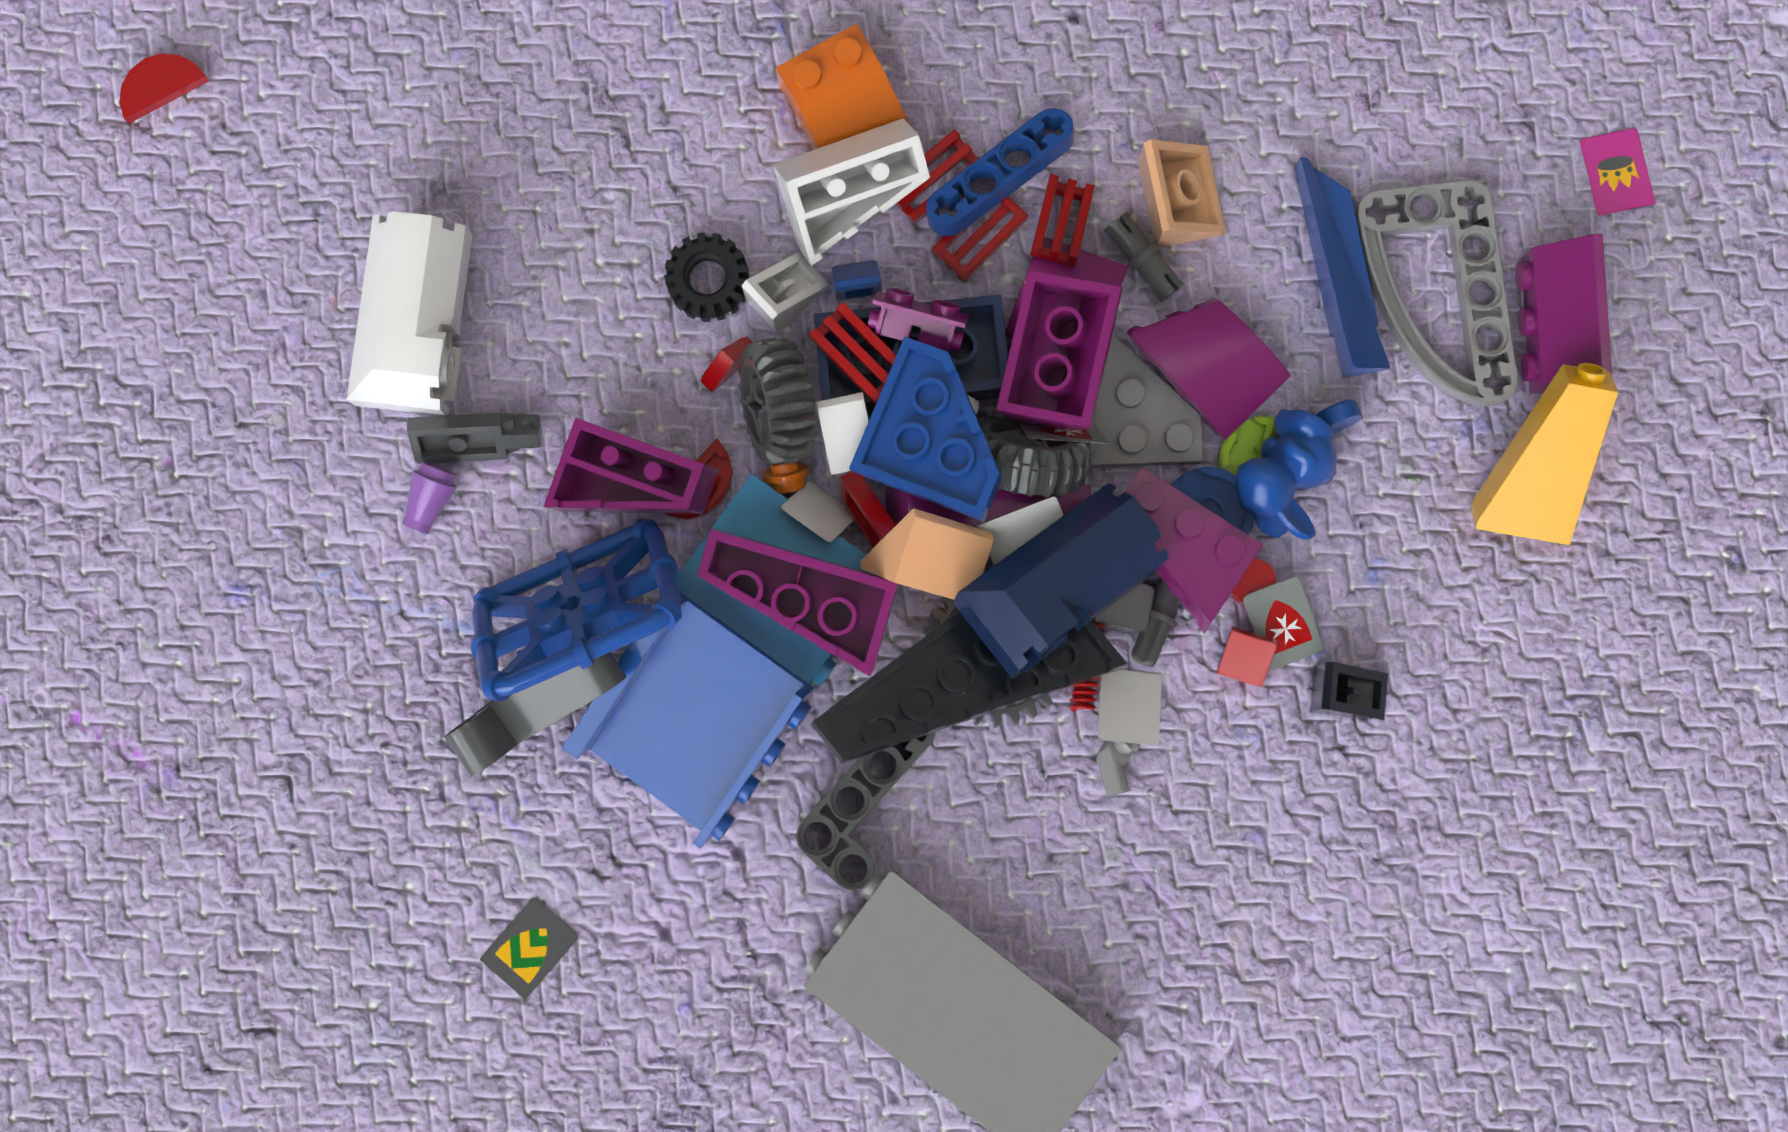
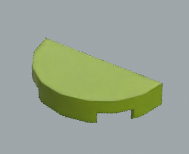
M1257 416L1244 421L1223 441L1218 453L1217 468L1225 469L1236 476L1239 465L1252 458H1261L1260 449L1263 441L1273 437L1275 417Z

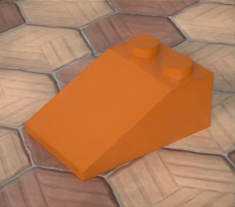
M857 23L776 67L778 84L815 149L903 118L910 125L880 62Z

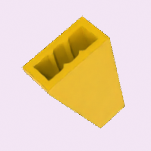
M1580 363L1578 367L1566 364L1561 366L1474 497L1471 511L1476 529L1570 545L1618 394L1611 372H1607L1605 368L1592 363Z

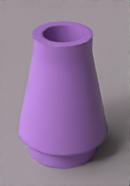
M421 461L419 469L413 470L406 514L402 524L413 530L428 534L432 524L457 488L454 485L457 474L439 465Z

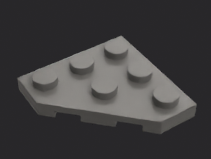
M1112 334L1092 421L1110 444H1090V468L1201 464L1203 462L1201 415Z

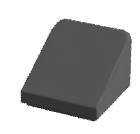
M1143 583L1139 584L1092 619V621L1120 631H1147L1155 592L1154 587Z

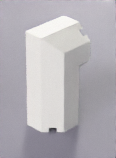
M387 212L386 220L381 214L373 215L347 392V400L353 405L447 416L449 414L450 408L444 401L454 402L457 395L462 359L461 347L452 346V335L461 336L460 323L473 237L467 226L455 222L454 231L442 228L443 218L408 212Z

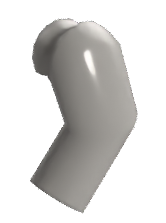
M1105 741L1097 752V764L1107 797L1130 791L1123 767L1133 752L1138 751L1141 744Z

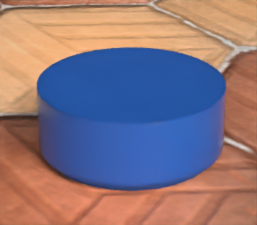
M1352 399L1333 404L1316 414V416L1320 417L1331 427L1334 433L1354 425L1363 417L1356 401Z

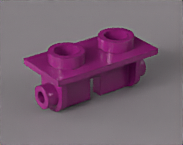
M887 288L886 293L878 291L874 296L872 304L881 306V310H871L867 326L876 329L875 334L903 341L904 336L910 337L913 325L921 327L918 338L919 342L947 351L948 353L950 349L960 351L964 333L956 331V327L965 328L969 315L960 313L961 307L959 305L943 300H933L932 305L914 301L915 295L913 293L898 288Z

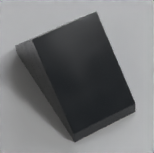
M1323 662L1314 666L1310 713L1384 720L1388 673L1337 662Z

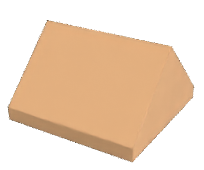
M1153 139L1144 142L1137 162L1154 242L1162 248L1225 235L1226 229L1208 146Z
M913 508L860 561L861 569L891 582L954 600L960 590L983 574L994 541L993 533Z

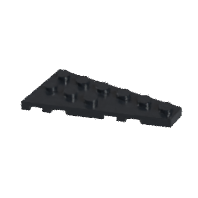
M957 612L816 718L811 726L840 763H844L1123 669L1127 662L1091 620L1079 631L1073 627L1068 631V640L1031 669L1026 672L1021 671L1017 677L1012 679L963 615Z

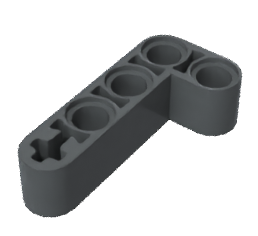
M610 652L594 659L595 665L586 669H581L580 666L512 694L505 701L489 702L447 733L444 738L470 776H474L496 762L517 744L595 700L622 682L627 676Z
M936 732L927 734L926 739L922 742L916 738L912 739L904 748V750L912 753V756L907 761H904L902 755L893 746L860 757L799 825L796 834L798 846L806 856L839 886L855 891L864 888L872 880L875 873L874 859L849 834L928 749L935 738ZM880 752L889 753L896 760V771L887 779H877L869 770L871 758ZM848 787L859 789L864 796V806L861 811L853 815L843 813L837 804L839 793ZM816 822L828 825L832 833V840L829 846L823 850H815L806 842V830L811 824ZM848 855H859L865 860L867 874L861 881L849 882L841 875V862Z

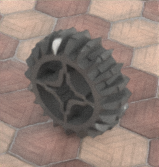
M771 337L746 345L740 358L741 366L738 370L740 383L738 386L741 392L740 403L743 407V418L746 421L747 433L751 436L752 446L757 450V455L767 465H784L808 458L815 446L814 438L817 435L815 422L817 416L814 406L816 401L813 398L812 392L813 384L810 383L809 369L804 365L803 355L798 351V347L794 342H790L788 338L776 339V337Z
M995 415L988 419L982 418L979 420L1003 477L998 490H1007L1012 492L1013 495L1021 493L1027 494L1029 497L1032 495H1042L1047 498L1051 494L1063 496L1067 492L1078 491L1080 486L1085 485L1086 476L1089 475L1091 465L1090 442L1031 439L1027 437L1017 421Z

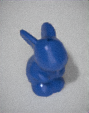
M1282 409L1274 419V429L1278 437L1276 439L1273 437L1267 438L1263 441L1260 449L1261 458L1249 459L1238 466L1236 489L1241 506L1254 515L1255 524L1261 532L1271 537H1280L1289 531L1294 536L1303 540L1312 539L1316 535L1314 525L1303 508L1294 499L1295 490H1308L1331 482L1336 473L1337 465L1336 449L1332 442L1335 434L1324 420L1312 413L1299 409L1293 411Z

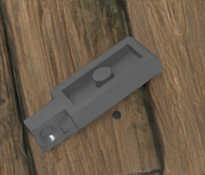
M511 413L409 417L407 433L414 460L417 464H421V461L430 463L508 459V453L519 451L520 448L541 447L542 426L540 415L516 414L514 416Z

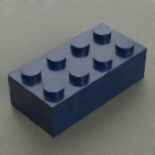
M1001 294L943 300L959 305L961 307L960 313L969 315L965 328L956 327V331L964 333L960 351L950 349L949 352L967 394L975 400L999 398L1008 361ZM932 301V302H922V303H926V304L932 305L933 301ZM881 307L854 309L852 311L868 325L871 310L876 309L880 311ZM834 312L813 314L814 327L817 329L823 323L822 321ZM842 319L838 324L889 374L891 367ZM912 325L909 338L918 341L921 327ZM831 331L825 336L876 389L882 384ZM877 335L897 355L902 341ZM817 346L822 401L862 393L863 391ZM863 392L866 410L871 412L874 410L875 404Z

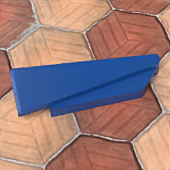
M1307 157L1299 158L1294 168L1329 335L1335 339L1342 377L1348 378L1389 370V361L1376 330L1379 323L1351 191L1314 168Z

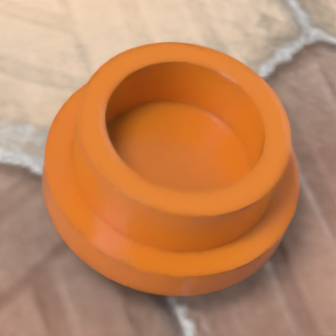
M801 462L784 465L771 464L769 468L762 472L763 482L780 494L798 491L806 486L805 477L809 474L808 465Z

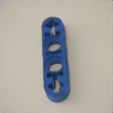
M1056 108L1046 109L1038 113L936 190L928 198L926 204L928 225L932 231L942 236H953L962 232L1067 152L1074 140L1073 120L1070 115ZM1049 128L1053 132L1061 129V135L1057 136L1054 133H1049L1045 136V129ZM1040 143H1041V151L1038 149V146H1037V145H1039ZM1014 151L1026 152L1031 157L1027 164L1018 167L1008 164L1005 159ZM983 177L990 178L996 184L987 193H977L970 187L974 180ZM960 193H962L964 199H962L961 201L959 195ZM945 208L947 211L955 209L956 215L951 217L945 213L940 216L939 210Z

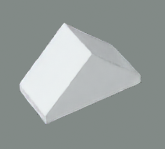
M800 252L750 277L742 284L746 301L776 334L829 287L825 279L808 263Z
M863 392L816 402L831 475L851 471L849 469L869 422Z

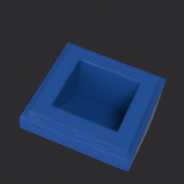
M876 260L838 265L832 268L836 299H839V301L873 296L878 291L882 292L881 277Z

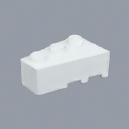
M904 118L773 164L797 246L811 266L823 258L821 255L823 252L842 238L849 239L857 233V227L878 211L884 213L930 178L919 134Z

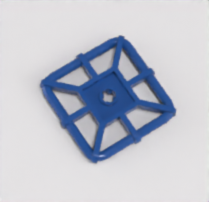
M639 519L633 526L624 528L574 551L569 552L567 549L555 553V559L502 581L490 588L482 587L474 595L472 610L474 635L471 638L470 645L472 655L477 659L479 683L487 699L491 701H505L512 694L580 666L581 669H586L595 665L594 659L654 634L663 628H673L682 618V600L676 582L678 567L676 560L668 552L664 533L656 521L652 519ZM649 552L651 559L648 568L625 577ZM616 553L604 566L590 567L579 574L577 573V569ZM562 576L563 584L559 586L550 585L536 591L532 597L517 596ZM656 588L659 589L661 598L655 604L625 603ZM492 616L527 619L496 634L493 631ZM527 645L502 671H498L497 657Z

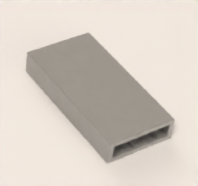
M892 869L886 877L877 872L860 894L867 899V902L858 914L855 915L848 910L831 932L839 939L830 951L825 953L819 948L802 970L809 976L803 987L989 1132H1060L1122 1048Z

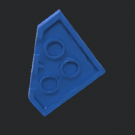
M904 336L849 469L855 474L985 522L1003 477L954 361L947 351Z

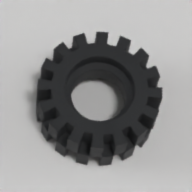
M705 232L697 233L698 238L691 240L688 236L682 240L683 245L680 248L675 245L671 250L672 258L671 260L667 259L665 264L667 271L666 275H664L665 284L675 306L680 311L683 310L688 317L692 319L699 317L702 322H710V318L717 317L718 321L726 319L725 314L731 311L732 314L739 310L738 304L741 301L745 302L746 298L742 284L750 278L749 269L742 251L738 250L735 243L729 238L725 241L720 234L713 233L712 237H706ZM704 261L716 262L725 271L723 286L711 294L699 293L690 284L691 271L697 264Z

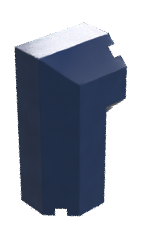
M1110 483L1106 484L957 593L952 603L1012 679L1017 677L1021 671L1026 672L1064 644L1068 640L1069 630L1075 627L1079 631L1088 622L1160 570L1169 559L1166 548L1159 553L1157 552L1155 542L1161 538L1158 526L1132 495L1124 492L1116 497L1112 493L1117 487Z

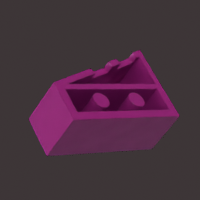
M575 418L543 507L566 512L703 514L719 470Z
M1141 467L1125 492L1137 500L1160 531L1161 538L1155 542L1158 553L1166 548L1169 559L1157 573L1168 585L1169 591L1182 602L1196 620L1195 623L1205 633L1263 544L1147 469Z

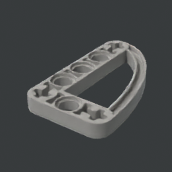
M1465 180L1377 190L1368 193L1358 204L1355 215L1370 286L1383 318L1395 340L1419 372L1447 395L1475 406L1488 407L1503 404L1514 395L1518 387V376L1493 203L1489 190L1478 181ZM1465 193H1468L1470 200H1478L1479 205L1472 211L1473 226L1461 230L1460 226H1464L1469 221L1467 207L1459 206L1457 202L1464 197ZM1418 197L1429 199L1435 208L1433 218L1428 220L1416 218L1410 209L1412 200ZM1397 200H1401L1400 213L1386 215L1381 224H1376L1375 217H1367L1366 215L1373 206V203L1378 204L1380 211H1389L1396 208L1398 205ZM1399 215L1401 216L1403 223L1398 222ZM1479 222H1482V223H1483V226L1474 225V224H1477V223H1479ZM1448 229L1470 379L1460 375L1444 363L1430 348L1416 328L1394 282L1381 236ZM1471 236L1482 239L1487 247L1485 258L1480 260L1469 258L1463 250L1464 240ZM1481 281L1487 283L1492 288L1493 300L1490 304L1479 305L1471 299L1469 288L1472 283ZM1488 326L1498 332L1500 344L1497 349L1492 351L1485 350L1477 344L1476 332L1478 328ZM1501 356L1503 362L1499 361L1493 367L1496 380H1504L1505 386L1498 391L1497 395H1494L1493 388H1485L1483 384L1485 380L1491 377L1490 363L1481 366L1479 360L1489 361Z

